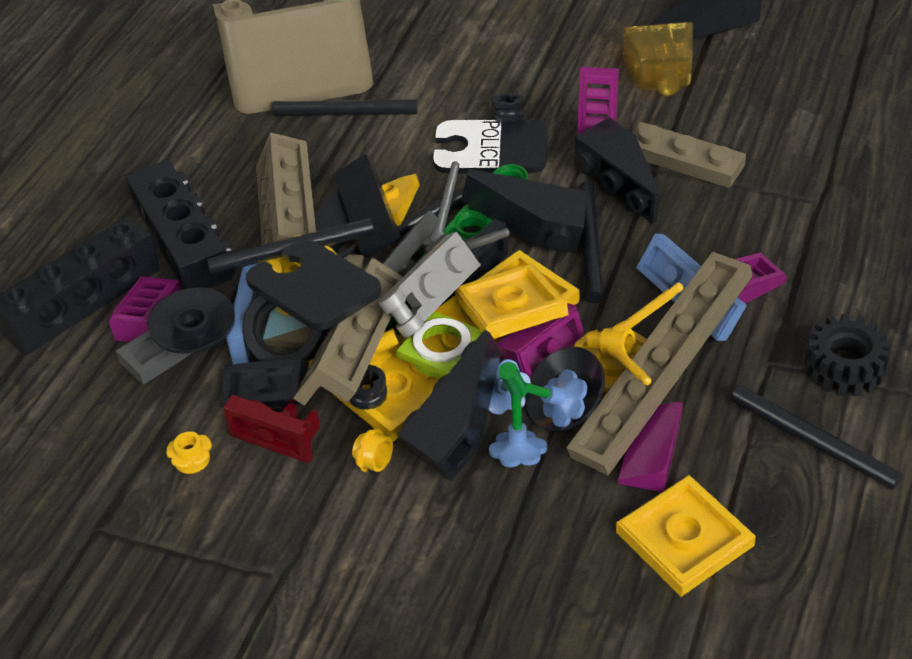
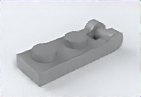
M453 232L446 235L378 301V304L386 314L391 313L398 322L396 328L404 338H407L417 332L424 325V321L481 264L459 234ZM406 300L413 308L412 310H410L408 306L405 304Z

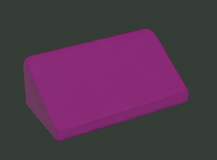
M567 303V316L508 334L497 343L503 359L515 361L519 367V372H523L531 378L537 366L547 356L559 349L574 347L576 341L585 335L576 305Z
M672 402L658 406L625 452L618 484L657 492L665 491L681 425L682 402Z

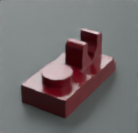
M232 395L224 405L223 409L231 437L305 463H309L312 459L310 442L320 428L317 411L312 410L306 419L300 420L298 419L299 415L296 404H288L279 413L273 411L272 408L267 407L260 401L247 400Z

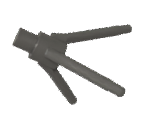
M457 161L451 164L436 226L430 238L432 243L425 248L427 252L425 255L446 236L443 232L460 166ZM504 228L475 238L477 236L475 235L463 241L470 250L509 236L510 231Z

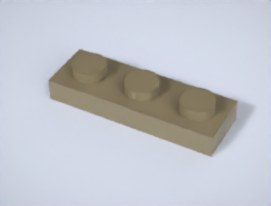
M640 122L633 131L648 163L730 188L745 166L746 154L725 146L712 144L692 136L679 134Z

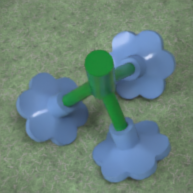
M506 359L499 363L488 410L498 415L503 414L507 409L512 410V423L508 426V432L498 434L496 442L489 446V455L492 458L500 459V463L506 467H515L520 464L534 465L540 461V455L547 451V443L543 439L536 438L535 433L527 431L526 425L522 423V407L525 405V395L529 393L540 396L544 402L543 412L545 416L552 418L555 426L566 427L571 419L580 418L585 409L583 399L587 394V384L584 380L577 378L575 371L563 370L558 378H552L547 385L541 387L531 384L529 376L519 372V367L515 361Z

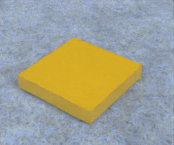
M533 264L460 285L455 290L456 301L479 331L482 333L484 330H487L491 333L493 339L568 315L567 301Z
M690 475L616 522V533L680 597L754 547L756 538L748 528Z

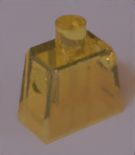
M692 22L624 27V61L640 89H658L661 94L669 96L675 94L680 87H687L690 84L693 50Z

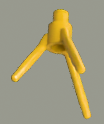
M679 282L628 319L614 325V328H605L602 332L591 331L587 336L588 347L600 349L603 354L613 356L644 385H649L651 378L629 357L632 354L636 355L642 347L636 343V336L632 331V327L681 292L683 285Z

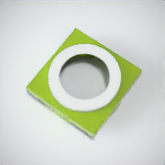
M434 311L424 321V325L413 335L409 336L396 352L398 358L412 363L421 373L441 378L451 371L461 359L465 347L470 342L476 341L481 332L476 327ZM443 333L462 338L457 348L444 353L430 351L422 342L429 336Z

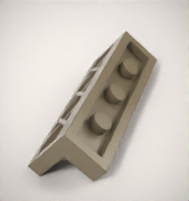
M270 132L256 165L261 245L292 238L296 235L316 232L307 143L303 140Z
M373 257L363 270L380 281L382 293L375 301L328 329L293 398L304 406L320 386L344 401L349 402L356 393L392 314H386L379 306L378 301L403 276Z

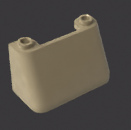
M226 0L223 3L213 4L233 104L239 112L250 114L273 110V101H323L366 92L372 87V67L360 0H323V2L255 14L252 13L250 5L241 0Z

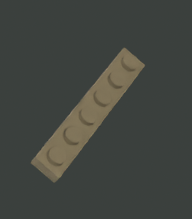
M715 252L709 255L632 359L651 378V383L644 385L625 368L567 446L570 458L609 476L752 278L751 266L749 264Z

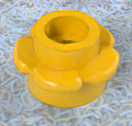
M379 428L360 434L355 440L352 449L356 465L363 472H367L368 469L376 472L382 471L391 459L393 441L390 437L385 436Z
M193 431L184 432L169 443L166 453L167 457L171 458L172 465L178 471L192 474L203 470L210 461L209 450L212 448V444L206 435L199 436Z

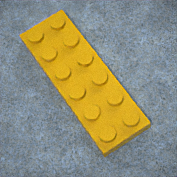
M520 250L479 278L483 279L533 264L567 303L576 305L579 302V289ZM456 295L435 310V312L476 327L456 301ZM443 333L429 336L422 342L430 351L444 353L457 348L462 338ZM401 334L398 336L400 345L374 354L369 365L381 368L385 373L388 395L382 405L374 409H358L352 406L350 402H346L333 394L374 429H381L383 434L390 437L393 442L399 438L398 433L403 428L406 418L413 411L421 407L431 395L436 382L440 379L421 373L412 363L397 357L396 351L407 339ZM504 335V336L495 338V339H494L495 343L497 344L500 340H502V339H503L504 337H506L507 335ZM363 385V389H370V385Z

